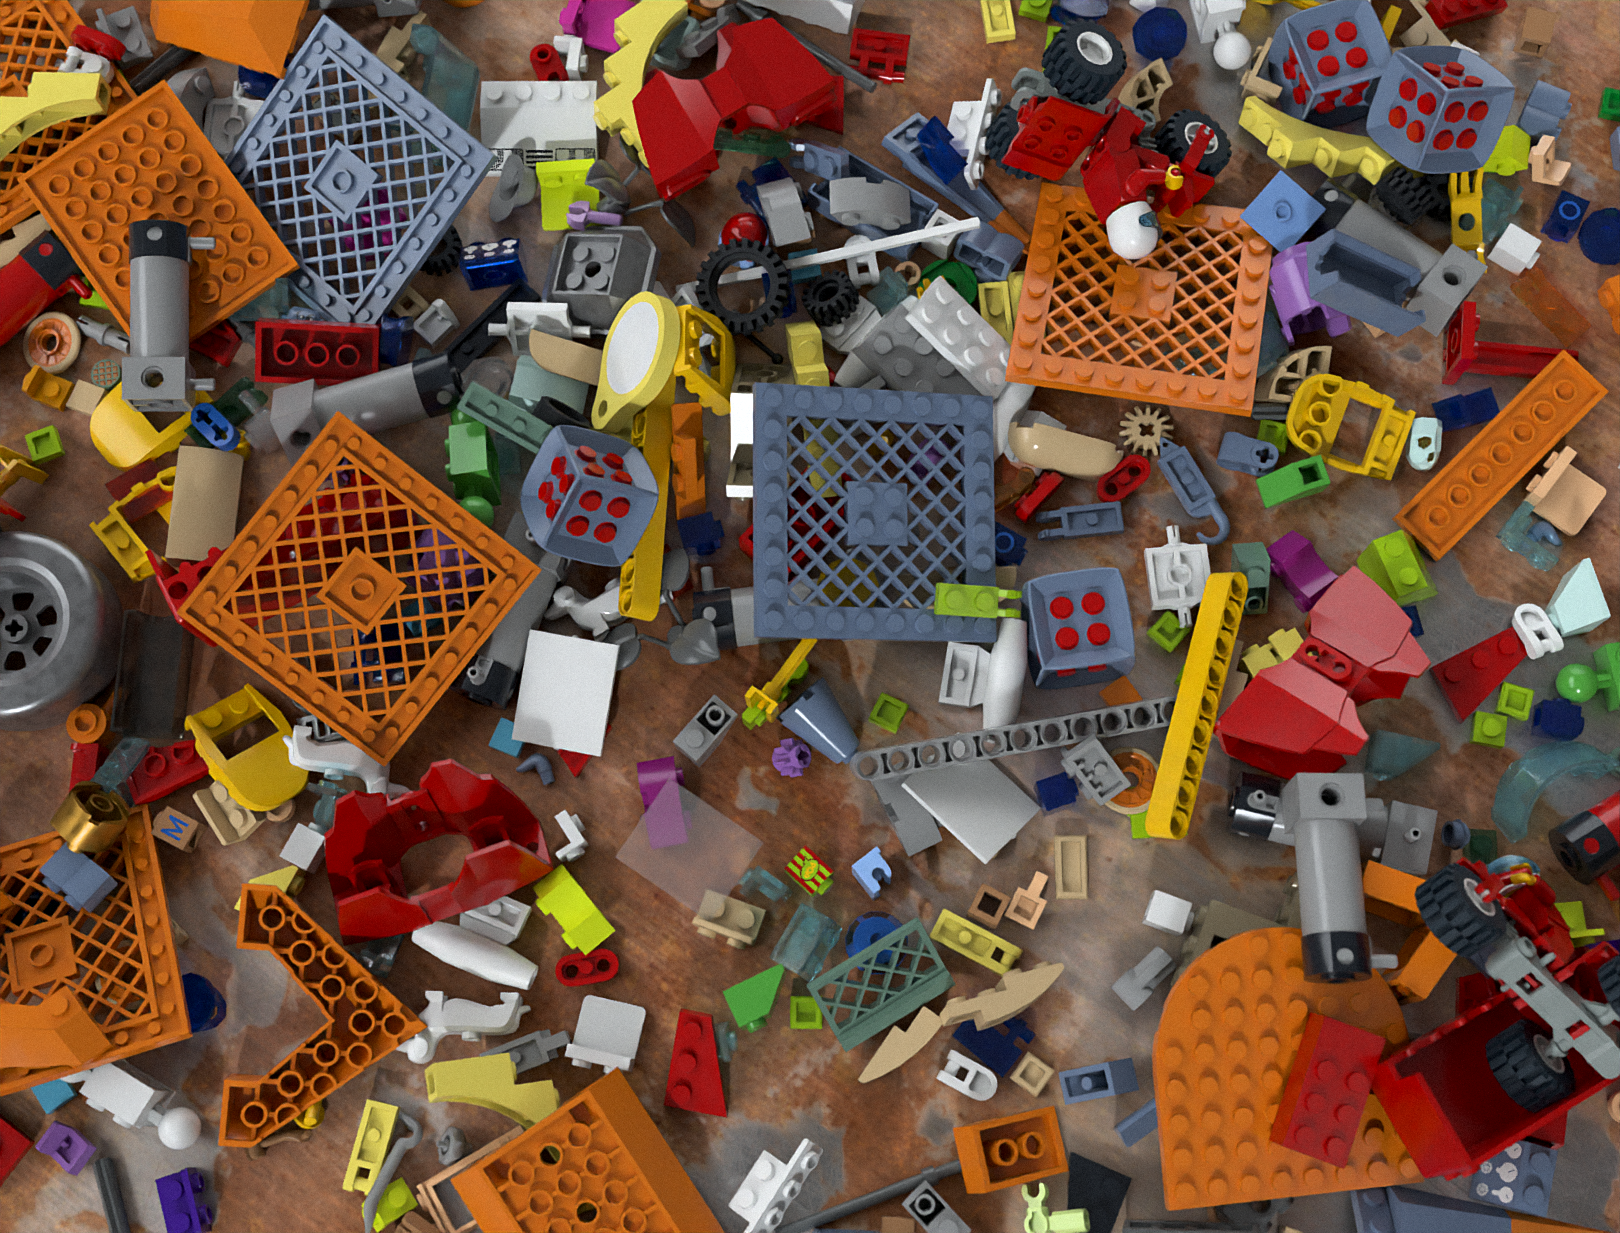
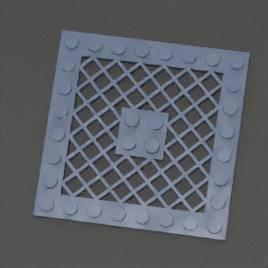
M323 14L288 66L284 80L279 79L224 162L246 193L247 191L255 190L257 203L255 205L267 222V209L276 207L277 221L269 222V225L272 229L278 228L280 240L300 266L298 270L281 282L311 308L317 310L326 321L381 324L499 157L338 23ZM337 71L338 84L329 85L328 72ZM347 72L351 76H353L356 79V81L348 82ZM319 81L320 87L314 88L317 82ZM358 88L359 101L350 103L348 90ZM367 89L378 98L368 100ZM339 91L341 105L331 106L330 93ZM321 95L322 108L312 109L311 96ZM303 104V111L298 112V110ZM379 105L380 119L370 120L369 107ZM388 106L399 116L389 117ZM360 109L361 122L352 124L350 110ZM341 112L343 126L333 127L332 114ZM323 115L324 129L315 130L313 117ZM304 119L305 132L296 134L295 120ZM400 123L401 137L391 138L390 125ZM409 124L420 133L410 135ZM381 126L382 140L373 141L371 128ZM286 129L287 135L281 136ZM362 130L363 143L354 145L353 131ZM343 133L344 143L337 139L335 141L334 134ZM325 136L326 150L317 151L315 138ZM306 139L307 153L298 154L297 141ZM421 141L423 154L413 156L411 142ZM431 142L441 151L432 153ZM288 143L289 156L280 157L279 144ZM402 144L404 158L394 159L392 145ZM383 147L385 161L375 162L373 149ZM364 150L365 160L355 152ZM270 153L271 159L265 160L268 154ZM318 158H323L321 163L318 165ZM443 158L444 172L434 174L432 160ZM308 160L310 174L300 175L299 161ZM424 162L425 176L415 177L413 163ZM290 163L291 177L282 178L281 165ZM404 165L406 179L396 180L394 166ZM271 166L273 180L264 181L263 168ZM385 168L387 182L380 183L384 176L376 169ZM254 176V183L249 184ZM442 180L435 189V181ZM307 181L304 188L308 192H310L311 195H302L301 182ZM426 183L427 197L417 198L415 184ZM292 184L293 198L284 199L283 185ZM407 186L408 200L398 201L396 187ZM274 187L275 201L266 202L265 188ZM387 189L389 203L379 204L378 190ZM369 199L370 206L363 207ZM312 201L314 215L305 216L303 203ZM294 204L295 218L286 220L285 206ZM322 204L332 212L323 214ZM425 204L418 214V205ZM409 207L410 221L400 222L399 208ZM390 210L391 224L381 225L380 211ZM371 213L372 227L362 228L361 214ZM333 219L335 233L325 234L324 220ZM315 222L316 236L307 237L305 223ZM343 222L347 224L353 222V230L344 231ZM296 225L297 239L288 240L287 226ZM408 228L401 237V229ZM392 231L393 245L383 246L382 232ZM373 234L374 248L364 249L363 235ZM354 237L355 251L346 252L345 238ZM335 240L337 254L327 255L326 241ZM317 243L318 257L309 258L308 244ZM298 246L299 255L290 247ZM391 252L385 260L384 253ZM375 254L376 269L367 270L365 256ZM356 257L357 272L348 273L347 259ZM337 260L339 275L329 276L328 262ZM319 263L320 273L316 271L310 264ZM368 276H374V278L371 280V282H370L369 285H368V278H367V277H368ZM358 278L360 292L350 294L349 279ZM340 281V290L330 282ZM358 299L356 303H353V302L351 301V300Z
M754 383V638L997 642L996 618L934 614V609H927L935 600L936 588L926 578L935 569L944 578L942 583L960 584L955 578L962 572V584L996 587L993 396ZM787 418H795V419L787 426ZM808 419L825 421L816 429ZM838 421H853L854 423L846 430ZM868 422L884 424L875 431ZM798 423L810 434L802 443L790 432ZM898 424L913 426L905 433ZM828 425L840 436L832 445L821 434ZM858 426L870 437L862 446L850 435ZM927 426L942 427L934 434ZM887 428L899 439L892 447L880 437ZM917 429L928 440L921 449L909 438ZM946 431L957 442L950 450L939 440ZM813 439L825 450L817 460L805 448ZM787 441L795 449L788 457ZM843 441L855 452L847 461L836 450ZM873 442L884 453L877 462L865 451ZM902 444L914 455L906 464L895 453ZM932 445L943 456L936 465L924 454ZM959 449H960V462H959V461L957 460V458L954 456V454H955ZM798 454L810 465L802 475L790 463ZM829 455L840 466L832 476L821 465ZM858 457L870 468L862 477L851 467ZM888 459L899 469L892 478L881 468ZM917 460L929 471L921 480L910 469ZM946 462L957 472L950 481L939 470ZM814 470L825 481L817 491L806 480ZM787 472L795 480V482L788 489ZM845 472L853 481L845 482L843 489L836 480ZM875 473L883 483L866 481ZM903 475L914 485L908 493L907 484L896 483ZM932 476L943 486L936 496L925 485ZM960 479L961 493L954 487ZM799 485L810 496L802 506L791 495ZM829 487L841 498L833 507L821 496ZM918 491L929 501L922 510L910 500ZM947 492L958 503L951 511L940 502V499ZM814 502L826 513L818 522L806 512ZM787 503L795 511L794 515L788 521ZM843 504L844 520L836 512ZM933 507L943 517V520L936 527L925 516ZM907 509L914 516L909 523L907 522ZM960 510L961 523L954 517ZM799 517L811 528L802 538L791 527ZM829 518L841 529L833 538L821 528ZM918 522L929 532L922 541L911 531ZM948 523L958 533L951 542L940 532ZM815 533L826 544L818 554L806 543ZM788 536L796 543L789 551ZM843 536L844 545L855 546L848 555L836 544ZM933 538L944 548L937 557L925 547ZM961 540L962 555L955 548ZM909 541L915 549L906 557L898 547L908 546ZM868 546L885 548L876 555ZM800 548L811 559L803 569L791 558ZM830 549L841 560L833 570L821 559ZM860 550L871 561L863 571L851 560ZM889 552L900 562L892 572L881 561ZM919 553L930 563L922 573L911 562ZM948 554L959 564L951 574L940 563ZM815 564L826 575L818 585L807 575ZM845 566L856 576L848 586L837 576ZM788 567L796 574L789 583ZM875 567L886 577L878 587L867 577ZM904 568L915 578L907 588L897 578V575ZM800 580L811 590L803 601L791 590ZM830 581L841 591L833 602L822 591ZM860 582L871 592L863 602L852 592ZM890 583L901 593L893 603L882 593ZM919 584L930 594L922 604L912 594ZM816 596L825 606L807 605ZM846 597L855 607L837 606ZM875 598H877V600L885 608H874L868 606ZM788 599H789L794 605H788ZM906 599L915 609L897 607Z

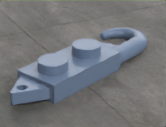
M1161 437L1159 440L1160 459L1157 464L1183 507L1192 517L1203 518L1212 515L1219 527V533L1215 537H1206L1201 532H1197L1196 536L1207 545L1221 544L1230 533V523L1216 500V495L1186 447H1180Z

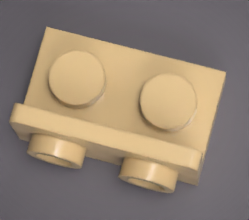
M218 780L209 788L196 791L193 794V798L221 844L226 846L246 840L266 818L261 811H252L239 805L228 794L229 790Z
M707 889L697 916L694 917L692 923L694 926L699 927L697 933L715 939L716 934L728 938L727 944L745 950L746 945L754 947L767 911Z

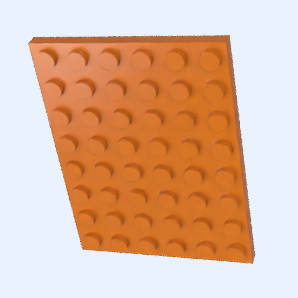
M162 80L17 178L129 337V225L133 222L141 220L178 222L191 228V237H214L216 239L215 249H192V266L189 267V344L300 268L165 80Z

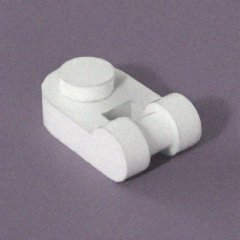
M74 46L68 48L66 53L67 60L65 63H61L57 71L60 73H100L107 83H110L114 77V68L106 58L83 52ZM78 64L83 65L81 70L76 69Z
M854 235L846 241L844 247L871 240L863 235ZM875 252L845 259L849 278L856 289H860V285L871 284L872 286L881 285ZM868 265L869 272L858 274L857 267Z
M1522 604L1517 607L1512 617V625L1525 644L1526 652L1531 659L1540 658L1547 651L1554 653L1563 649L1564 644L1560 634L1540 607L1534 604ZM1542 634L1544 640L1540 641L1536 635Z
M951 1049L947 1056L949 1061L944 1071H939L936 1079L972 1099L984 1101L991 1098L997 1089L995 1075L989 1069ZM960 1066L969 1070L964 1082L955 1077Z

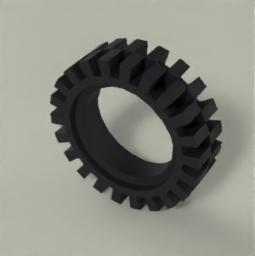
M742 238V241L739 242L736 239L729 240L730 244L728 245L721 243L717 246L719 250L715 253L711 250L707 254L710 258L707 262L702 261L700 265L702 271L701 273L697 272L696 279L699 281V284L696 285V292L699 294L698 302L704 311L717 316L732 334L739 335V333H744L745 335H752L754 331L757 333L763 332L764 327H772L775 324L773 321L777 317L780 319L783 316V308H787L789 305L788 295H791V288L789 286L791 279L787 273V268L777 253L769 246L763 245L760 241L755 240L752 242L748 238ZM738 261H754L762 265L768 272L770 278L768 297L758 309L750 313H733L724 308L719 300L717 293L719 278L726 268Z

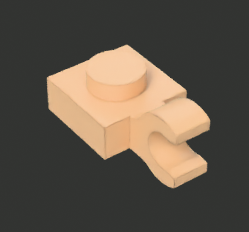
M1037 871L1027 891L1018 887L1004 916L1033 930L1047 903L1039 895L1048 876Z

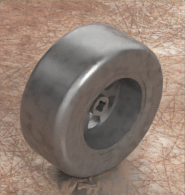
M24 531L1 532L0 608L5 612V617L0 623V729L8 731L47 729L66 722L70 712L80 705L93 704L109 686L120 665L124 651L126 636L125 616L118 594L108 578L93 563L74 549L57 539L42 534ZM25 593H32L34 599L30 608L26 611H17L14 598ZM53 606L57 613V623L42 626L39 621V615L47 607ZM40 639H52L46 651L39 656L35 651V646ZM23 653L26 662L25 668L19 671L7 670L6 665L11 654Z

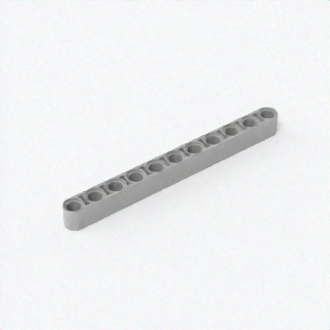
M1156 697L861 751L852 757L850 770L858 779L873 781L1084 741L1092 734H1095L1100 739L1170 725L1171 717L1167 718L1165 716L1164 707L1169 702L1174 710L1177 697ZM1138 708H1141L1144 713V719L1140 724L1134 718V713ZM1108 713H1111L1114 717V726L1110 730L1104 723ZM1079 718L1085 724V730L1081 735H1078L1074 729L1075 722ZM1048 724H1052L1055 729V736L1050 741L1044 735V730ZM1019 729L1025 734V741L1021 746H1018L1014 741L1015 732ZM988 735H992L995 739V747L990 752L986 751L983 745L984 739ZM958 740L962 741L965 746V752L959 758L953 753V746ZM927 746H931L935 752V757L930 763H926L922 758L923 749ZM897 751L901 752L904 756L903 766L899 769H895L891 763L892 755ZM869 757L873 761L874 767L870 774L865 775L861 772L860 763L864 758Z

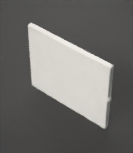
M530 629L512 739L553 747L555 750L564 749L601 757L620 645L578 638L577 635H572L571 637Z
M960 740L953 746V753L959 758L965 752L964 743ZM935 754L933 756L930 755L926 763H930L934 759ZM989 759L916 772L901 785L984 864L1010 839L1016 838V833L1041 809Z

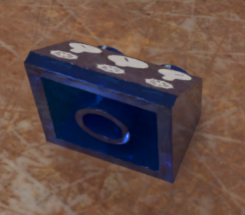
M506 237L498 242H474L469 246L461 247L459 266L470 291L512 285L519 277L528 283L525 252L520 238Z

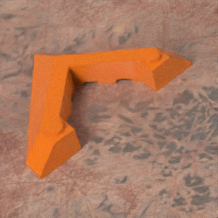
M151 0L150 22L156 39L161 43L174 44L178 48L187 51H197L207 57L236 66L242 65L246 69L259 73L266 72L284 80L287 69L283 66L287 55L293 53L300 31L299 26L301 20L304 19L310 0Z
M242 883L236 949L270 951L277 961L279 960L289 971L291 977L307 996L309 995L320 1007L321 1012L328 1021L265 1075L231 1073L224 1079L218 1146L252 1148L268 1135L290 1122L303 1111L428 1027L277 885Z
M0 884L1 915L11 908L14 903ZM67 985L38 1006L0 1003V1070L12 1067H23L25 1069L52 1068V1066L85 1067L113 1046L81 999Z

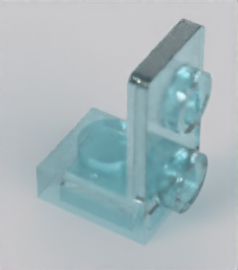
M275 278V289L264 292L232 314V320L281 319L282 314L288 315L289 310L292 308V292L288 278Z
M1524 500L1514 510L1495 537L1500 539L1502 545L1508 550L1518 552L1526 557L1528 563L1534 568L1548 572L1557 564L1559 559L1523 534L1533 520L1529 515L1535 508V506Z
M124 736L90 781L101 784L100 790L108 794L113 790L131 808L134 801L125 781L149 751L151 744L147 740Z
M406 933L369 941L366 950L362 949L360 954L349 950L348 952L371 974L387 979Z

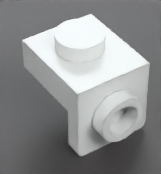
M569 34L554 36L553 43L558 55L568 56L566 70L569 80L582 81L583 72L587 73L588 55H585L586 51L582 38Z
M564 810L554 817L571 843L556 852V855L562 862L567 859L569 862H573L585 853L584 848L589 846L581 833L586 828L577 814L570 816Z

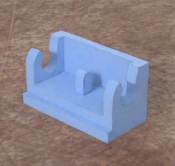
M877 846L852 865L853 876L873 901L880 896L879 890L881 888L877 881L881 880V876L884 878V882L887 884L891 883V869L881 857V850Z

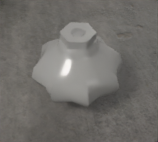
M453 1126L448 1127L447 1131L441 1136V1141L438 1140L436 1143L439 1154L438 1162L447 1167L459 1162L460 1159L469 1156L472 1152V1144L466 1141L463 1130Z

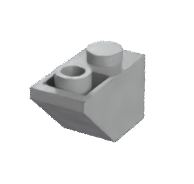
M714 694L673 740V743L681 753L700 767L720 745L738 714Z
M926 1180L901 1203L928 1233H970L972 1231Z

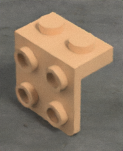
M1566 446L1559 454L1553 451L1543 464L1546 468L1542 476L1536 474L1527 485L1526 490L1529 493L1522 501V504L1568 536H1575L1605 497L1606 489L1569 464L1577 452Z

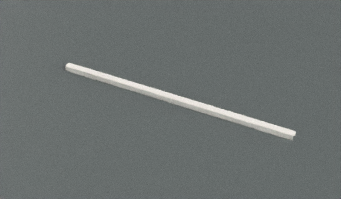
M978 217L786 260L783 263L787 268V272L978 229L980 228V220ZM763 266L721 275L718 288L769 275ZM699 281L676 285V292L682 287L690 286L693 292L696 293V285L699 284Z

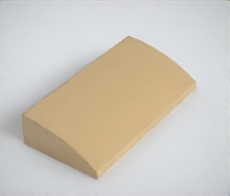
M179 445L165 559L169 565L179 567L181 563L188 562L193 566L208 558V550L211 547H217L222 551L228 548L235 540L244 456L216 449Z

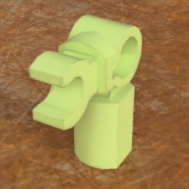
M1039 1183L1040 1192L1037 1197H1033L1031 1194L1030 1185L1022 1186V1196L1028 1202L1029 1207L1026 1208L1027 1217L1024 1221L1027 1233H1052V1231L1054 1233H1082L1090 1231L1089 1213L1086 1208L1054 1211L1049 1216V1208L1045 1207V1201L1049 1196L1047 1184Z

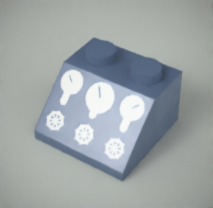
M1521 1140L1480 1165L1482 1168L1472 1176L1468 1198L1529 1215L1546 1217L1558 1150Z

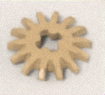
M1146 405L1145 413H1142L1140 408L1136 406L1134 409L1137 415H1133L1128 411L1125 413V416L1130 421L1120 422V426L1127 427V430L1119 432L1120 437H1128L1123 443L1125 447L1131 443L1134 445L1131 453L1135 454L1139 448L1143 449L1142 456L1147 457V451L1151 449L1154 456L1158 455L1157 447L1159 446L1160 438L1163 437L1169 441L1173 439L1171 435L1166 433V431L1174 429L1173 425H1164V422L1169 420L1170 417L1167 415L1159 418L1160 408H1157L1154 414H1151L1150 405ZM1139 425H1153L1152 433L1154 435L1152 437L1148 434L1144 437L1141 436L1140 432L1142 429Z

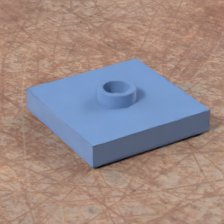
M1280 170L1239 217L1281 252L1296 245L1327 209Z

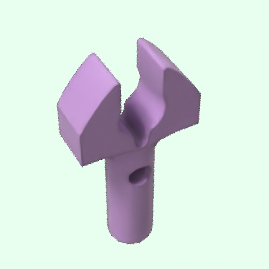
M578 201L569 205V213H566L567 223L575 230L584 231L589 223L621 226L623 223L621 214L592 211L590 209V202Z

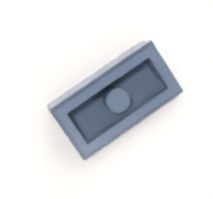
M1155 1097L1114 1126V1131L1126 1147H1131L1158 1127Z

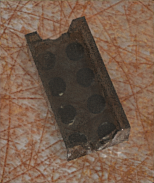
M124 609L110 731L121 737L184 739V724L187 712L195 635L177 623L174 616L160 617L148 615L139 610Z

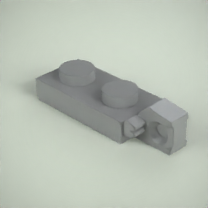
M727 4L717 9L716 17L705 20L701 23V29L686 35L683 38L684 42L675 49L678 57L683 59L701 56L718 42L717 31L729 23H737L741 19L735 4Z
M549 1029L544 1031L538 1030L479 1055L481 1057L510 1053V1059L515 1063L517 1075L559 1057L557 1049L567 1046L568 1043L572 1044V1041L566 1030L552 1036Z

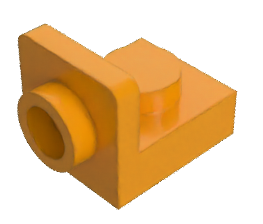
M34 365L31 371L25 375L21 390L32 400L64 412L75 385L72 382L47 373L38 365Z

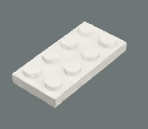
M939 276L930 284L905 319L944 358L952 363L983 396H993V400H995L1008 383L1005 381L1011 345Z

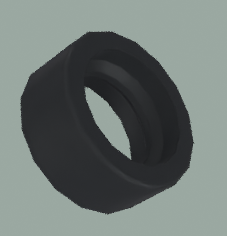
M548 396L541 397L532 415L553 427L569 425L585 429L591 428V423L578 411Z

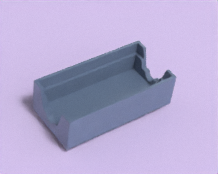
M841 146L837 149L849 152V178L866 177V183L881 184L883 180H889L910 190L911 223L901 225L895 230H884L870 224L843 225L830 214L829 181L831 180L824 179L819 185L813 182L807 191L808 207L855 235L866 236L871 241L922 230L926 227L936 210L939 209V204ZM921 242L882 251L901 262H905L911 259Z
M1334 228L1306 245L1311 299L1397 337L1426 321L1425 310L1412 312L1402 308L1403 302L1406 300V294L1421 280V270Z

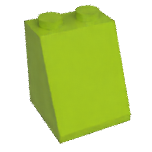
M1402 529L1372 540L1356 559L1360 571L1377 583L1400 608L1439 593L1413 537Z

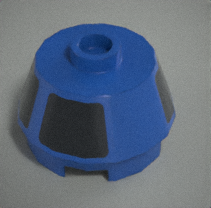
M871 911L858 916L849 926L845 937L846 952L849 958L900 928L903 924L893 915L883 911ZM908 935L905 936L902 946H908ZM882 950L877 954L875 963L888 965L893 951ZM900 952L896 963L897 967L904 960L906 953ZM856 966L861 971L865 970L864 967ZM872 969L871 974L886 973V971Z

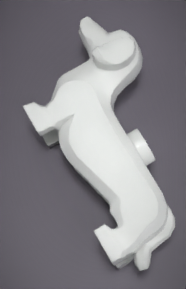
M620 578L610 581L605 586L606 591L593 599L583 597L572 587H560L553 594V604L544 613V618L555 620L569 614L580 629L592 631L594 640L602 642L609 633V627L619 625L628 618L622 616L618 610ZM663 591L660 592L659 608L667 603L663 597ZM670 591L669 595L670 598L673 600L672 591Z
M294 725L292 738L288 735H284L282 738L289 747V761L294 766L305 770L323 772L325 778L332 780H341L343 775L359 777L364 780L367 793L382 792L384 795L389 794L392 800L398 799L401 794L410 791L403 785L389 782V762L383 767L348 740L319 743L316 740H311L312 727Z
M426 991V998L430 1003L418 1017L428 1027L405 1041L396 1050L407 1053L408 1059L412 1062L424 1064L433 1058L438 1043L444 1036L460 1034L462 1035V1040L481 1041V1035L511 1034L519 1027L521 1015L531 1011L530 1006H522L523 998L520 997L519 993L501 992L500 999L504 1001V1004L489 1007L465 999L454 998L448 1000V996H444L443 991Z

